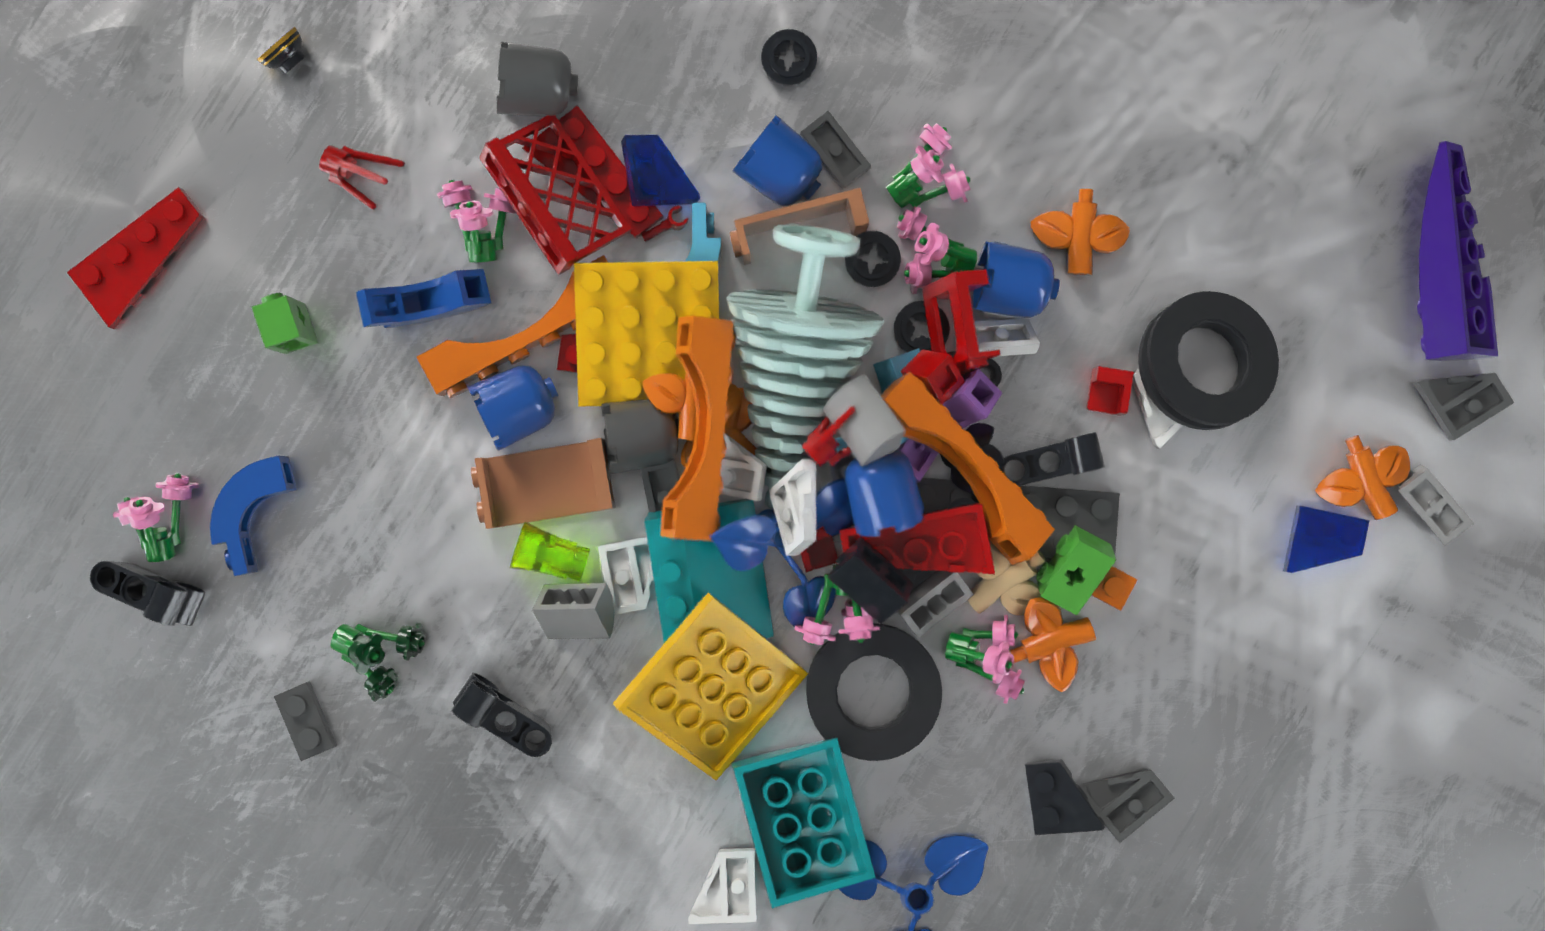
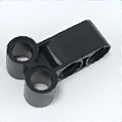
M1095 432L1066 439L1065 442L1009 455L1004 458L1005 464L1001 471L1006 475V464L1011 460L1020 461L1025 467L1024 476L1019 480L1007 478L1021 486L1071 473L1073 475L1104 468L1105 465L1097 433ZM1051 451L1059 456L1060 466L1057 470L1047 472L1041 468L1039 460L1045 452Z
M102 561L97 563L90 573V582L96 591L144 611L143 616L149 620L169 626H174L175 623L192 626L205 595V591L196 586L179 581H170L126 562ZM114 571L116 573L115 583L112 581ZM144 584L146 585L147 589L145 596L142 595V587Z
M474 672L471 674L453 701V714L475 728L483 727L528 756L540 757L545 755L552 745L549 724L500 693L499 688L485 677ZM511 712L516 719L511 725H500L496 721V716L499 713ZM533 730H538L545 734V739L539 744H531L526 740L527 734Z

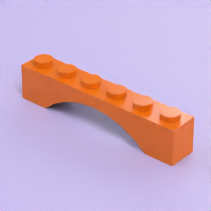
M603 255L590 263L608 262V260ZM574 271L566 289L556 304L539 321L524 331L505 339L486 343H463L446 340L417 356L436 394L440 396L448 395L449 398H453L468 389L466 384L476 378L482 381L496 375L499 372L498 366L508 361L512 365L530 356L528 350L539 344L544 348L561 339L559 333L572 327L573 331H576Z
M701 316L679 317L676 355L687 373L693 390L696 406V432L693 449L686 468L675 487L663 499L660 536L712 541L710 535L719 530L718 500L723 491L721 465L726 455L724 430L730 414L727 395L728 387L731 385L733 378L730 360L731 351L734 349L736 342L733 330L734 321Z
M909 372L893 381L880 396L905 429L903 437L927 445L943 455L959 470L969 483L979 503H982L989 540L1012 565L1032 559L1055 530L1047 521L1045 514L1030 503L1023 495L1021 488L1007 478L999 469L997 462L983 452L975 443L973 436L960 427L951 417L949 410L937 402L927 391L925 384L920 379L914 377Z

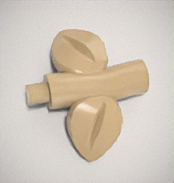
M989 540L995 575L977 573L983 580L971 589L974 595L968 599V602L977 613L981 614L1000 598V602L1009 613L1022 616L1030 599L1042 598L1038 585L1029 579L1038 574L1036 568L1046 562V560L1038 550L1032 559L1012 565Z

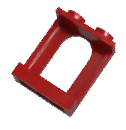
M987 269L954 272L922 287L932 351L946 354L937 300L950 299L957 340V348L953 360L961 374L971 372L970 369L988 366V359L1001 355L1000 350L979 352L969 292L989 284Z

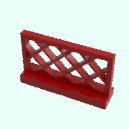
M547 115L500 140L496 137L485 143L479 159L558 275L569 270L574 263L616 241L632 230L556 115ZM550 126L557 136L556 146L537 141L538 131ZM515 143L530 147L527 161L513 158L507 147ZM535 149L554 154L552 168L532 163ZM559 156L574 161L577 166L576 175L557 170ZM530 171L550 177L547 191L532 186L529 181ZM555 178L574 183L571 198L552 193ZM579 185L593 189L597 195L595 204L576 199ZM550 200L569 206L567 220L553 217L549 211ZM574 208L593 212L591 227L572 222ZM599 214L611 217L618 226V229L611 233L596 229ZM570 230L589 235L587 246L576 251L569 241ZM594 237L600 238L599 240L594 242Z

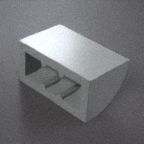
M865 374L845 384L825 404L823 411L832 424L849 407L853 406L855 408V413L838 430V433L862 467L900 447L905 429Z
M936 571L911 591L908 603L899 609L897 613L917 638H919L974 594L959 573Z
M607 583L544 584L532 608L547 639H610L613 631L614 603Z

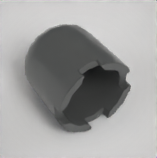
M501 42L498 68L500 87L499 96H497V114L545 117L547 115L557 116L563 113L568 106L569 97L577 96L578 75L571 74V63L568 57L563 52L552 48Z
M649 399L601 404L602 417L604 416L606 429L603 430L607 459L610 462V474L659 466L669 463L675 458L678 452L679 440L683 439L678 438L679 419H676L674 413L659 411L651 404Z

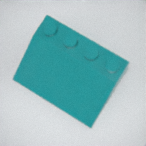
M742 499L718 503V513L720 515L719 529L740 519L756 515L754 500ZM662 511L649 512L644 522L664 643L707 593H710L766 639L774 637L763 561L750 570H735L725 562L713 541L660 536Z
M837 738L768 752L731 763L772 908L876 878Z

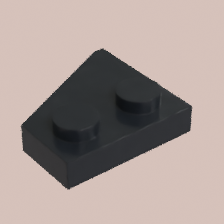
M1062 759L1027 762L1025 764L1035 835L1102 831L1105 828L1104 821L1101 817L1097 816L1087 801L1088 797L1082 788L1075 783L1072 773Z

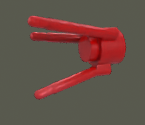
M329 145L320 158V171L329 174L330 182L341 186L370 209H375L376 204L344 180V178L349 179L355 173L383 185L388 183V179L357 166V161L354 158L398 167H404L405 162L391 157L357 151L347 146H343L340 149Z
M853 406L849 407L828 429L826 428L830 425L831 421L826 415L818 427L807 436L808 440L802 444L804 450L820 467L827 461L834 466L842 458L852 454L848 446L837 452L835 449L840 444L833 435L855 413Z

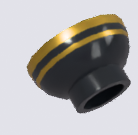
M295 26L257 59L262 65L273 69L280 68L286 74L306 57L300 49L302 39Z

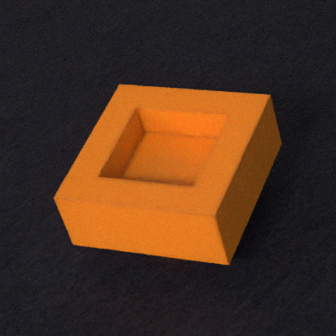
M1112 566L1091 596L1121 611L1137 579Z

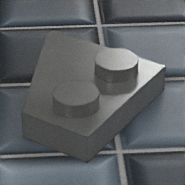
M1496 373L1425 379L1413 383L1449 441L1456 440L1514 403Z
M1152 770L1079 785L1088 797L1087 801L1097 816L1102 818L1106 828L1119 843L1175 799Z

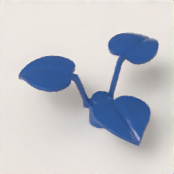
M845 478L826 484L816 493V530L823 526V529L829 535L840 534V529L849 528L853 525ZM763 510L758 515L735 521L710 535L725 562L731 568L738 571L750 570L759 565L767 555V546H773L779 550L802 584L792 587L785 594L783 611L786 619L795 627V625L803 626L805 617L816 618L824 589V576L814 577L808 582L807 577L791 556H786L774 510ZM835 588L831 590L824 617L834 604L836 597Z
M968 836L941 838L929 847L924 857L927 869L934 874L929 878L927 884L924 886L919 883H910L902 888L880 877L884 874L887 867L886 856L876 843L865 839L876 878L839 888V890L849 898L868 900L874 896L878 883L901 894L902 905L913 913L908 931H915V926L918 920L921 919V914L927 913L933 906L934 898L931 891L934 889V883L938 880L941 890L950 895L962 896L968 894L977 886L982 877L989 847L985 842ZM920 929V930H917V931H931V930H929V929Z

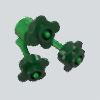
M416 623L415 626L403 625L398 634L369 629L361 624H358L355 628L342 624L334 632L330 646L331 649L341 653V659L352 664L357 673L368 677L364 688L368 691V695L372 697L371 700L375 702L380 698H386L393 692L397 685L396 679L398 677L394 673L395 670L393 668L387 670L384 666H380L374 671L370 669V667L381 664L385 658V652L381 648L382 639L396 642V652L403 654L404 660H409L410 657H416L417 654H420L425 645V633H422L421 623Z

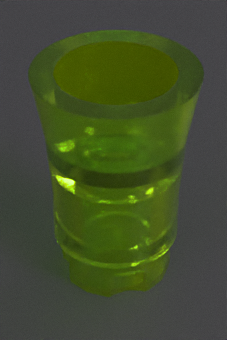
M525 521L514 550L510 568L548 574L565 580L568 576V578L581 581L590 549L577 546V542L546 532Z

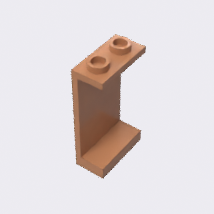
M861 188L734 220L735 230L729 233L735 258L742 256L744 265L751 264L750 251L746 239L748 235L772 230L777 225L795 224L841 211H846L853 236L866 232L870 222Z
M603 438L503 456L475 458L476 467H471L474 488L479 487L481 501L477 502L478 519L480 523L485 522L486 529L616 508L605 439Z

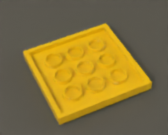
M718 261L574 263L578 407L602 406V403L646 400L648 398L643 389V381L653 375L672 373L685 379L686 371L676 355L679 317L686 316L719 319Z
M707 593L613 704L618 711L717 781L805 679L808 673L710 593Z

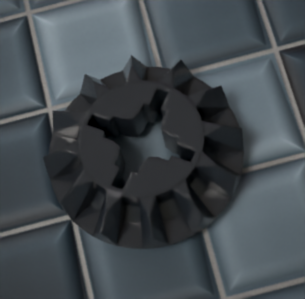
M794 29L778 31L771 35L763 46L761 53L762 66L771 81H776L783 86L800 85L808 77H811L816 67V47L812 40L801 31ZM790 45H793L794 57L799 58V62H793L791 67H789V71H786L785 62L779 59L780 55H786Z
M867 231L857 235L856 237L861 241L860 248L856 254L845 256L846 270L855 282L866 287L885 285L895 277L900 268L901 255L896 242L887 234L879 231ZM873 245H876L877 257L881 258L882 261H888V263L876 264L872 274H870L868 262L857 258V256H869Z
M924 301L912 302L898 313L894 321V338L905 352L918 348L920 351L922 349L932 351L928 337L926 338L921 335L913 341L910 339L915 331L910 318L920 324L924 321L927 322ZM938 306L945 345L950 333V324L945 312Z

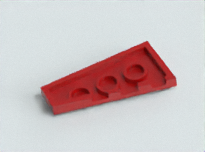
M578 105L559 119L631 226L632 230L629 234L637 239L664 218ZM548 127L537 136V141L556 146L557 136L551 127ZM522 147V149L529 154L530 147ZM535 149L533 158L545 167L552 168L554 154ZM559 156L557 170L576 175L577 166L574 161ZM564 181L566 184L573 188L574 183ZM579 185L578 194L592 204H595L597 195L593 189Z
M178 187L67 273L107 326L115 329L122 320L121 316L130 305L133 306L142 295L141 291L153 277H157L164 268L162 265L173 251L177 252L204 216L186 192Z
M982 503L924 513L923 521L914 527L901 532H896L895 526L879 529L880 536L876 537L859 535L856 533L855 527L839 530L843 552L852 546L859 537H862L899 569L995 575Z

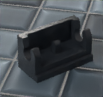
M859 537L852 546L837 558L835 562L838 565L829 573L828 579L880 624L908 603L913 582L862 537Z

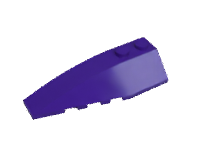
M1448 141L1439 143L1428 184L1422 217L1419 249L1420 299L1417 303L1418 314L1422 319L1423 325L1421 348L1426 355V360L1450 361L1498 357L1489 276L1482 277L1479 259L1485 257L1483 244H1477L1474 238L1472 228L1478 223L1476 210L1473 209L1469 201H1466L1465 194L1471 192L1463 147Z

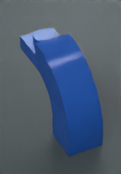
M484 269L456 270L442 277L417 284L368 288L356 292L363 327L384 326V328L413 325L455 316L491 304Z
M278 455L247 465L230 478L215 501L210 521L212 545H227V550L224 553L225 561L229 570H233L234 576L258 572L249 529L250 521L256 508L272 496L296 491L289 456Z

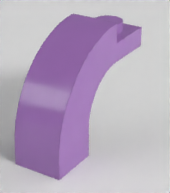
M979 368L963 375L965 383L943 404L962 429L987 418L1002 395V392ZM909 438L896 449L908 457L917 483L922 480L938 455V452L927 445Z

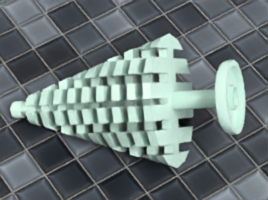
M794 224L774 226L773 238L777 244L788 249L803 252L797 292L760 289L743 290L744 292L728 294L729 297H727L729 312L734 315L733 319H731V321H734L733 330L735 336L738 337V340L735 342L737 355L743 360V362H739L741 377L749 382L744 383L743 389L745 398L752 403L747 408L749 419L756 424L751 429L752 438L755 443L761 445L755 450V454L758 459L767 465L764 485L769 488L765 496V505L773 509L769 490L802 459H810L808 457L809 454L803 452L805 450L802 444L808 440L807 436L825 418L826 414L823 408L835 392L852 380L849 376L855 375L863 363L861 356L869 352L874 342L872 337L879 333L884 324V319L873 311L865 310L866 308L852 303L836 302L837 299L819 296L825 256L845 257L854 255L859 251L861 242L859 238L851 234L827 228Z

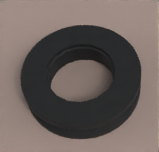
M1204 291L1189 294L1178 299L1154 317L1142 336L1138 353V365L1141 380L1148 396L1167 417L1189 428L1216 430L1228 427L1252 415L1265 404L1276 385L1279 371V356L1273 334L1257 311L1244 301L1229 294ZM1194 328L1211 329L1222 335L1233 347L1238 360V376L1234 386L1228 392L1220 395L1207 394L1195 388L1183 375L1178 362V346L1182 336L1188 330Z
M873 623L874 627L880 626V630L871 631V638L864 639L862 643H859L857 640H850L849 634H839L838 632L834 635L836 636L835 641L828 640L819 649L808 672L806 696L813 723L825 740L837 738L841 752L850 757L867 761H881L896 758L911 751L930 733L941 708L942 684L933 658L918 640L897 627ZM879 655L892 659L902 667L908 678L910 695L906 708L897 719L884 726L868 727L855 723L844 714L838 703L837 687L841 674L850 663L863 656Z

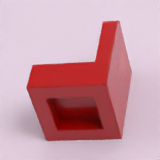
M922 349L901 370L902 375L911 372L914 377L920 379L925 384L927 391L941 405L965 383L950 354Z
M1102 366L1093 368L1087 399V410L1119 416L1127 414L1134 372Z
M823 526L816 530V541L801 553L806 573L814 569L836 564L835 561L838 556L832 538L833 535L825 532Z

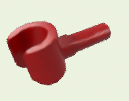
M678 205L672 207L667 219L641 234L644 241L647 242L669 229L682 230L689 218L678 223L672 219V215L680 212L683 207Z

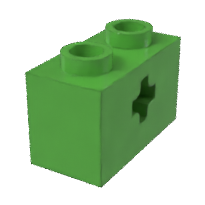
M274 293L261 298L262 303L252 307L265 348L288 354L318 344L305 303L286 295L283 296L282 293Z
M1075 525L1069 535L1065 534L1061 537L1056 546V553L1050 562H1045L1038 571L1036 580L1040 596L1078 615L1116 562L1112 545Z

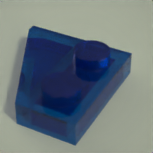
M624 135L621 145L632 206L688 205L697 203L700 200L699 192L659 135Z
M1296 506L1283 572L1294 573L1363 555L1370 520L1305 506Z

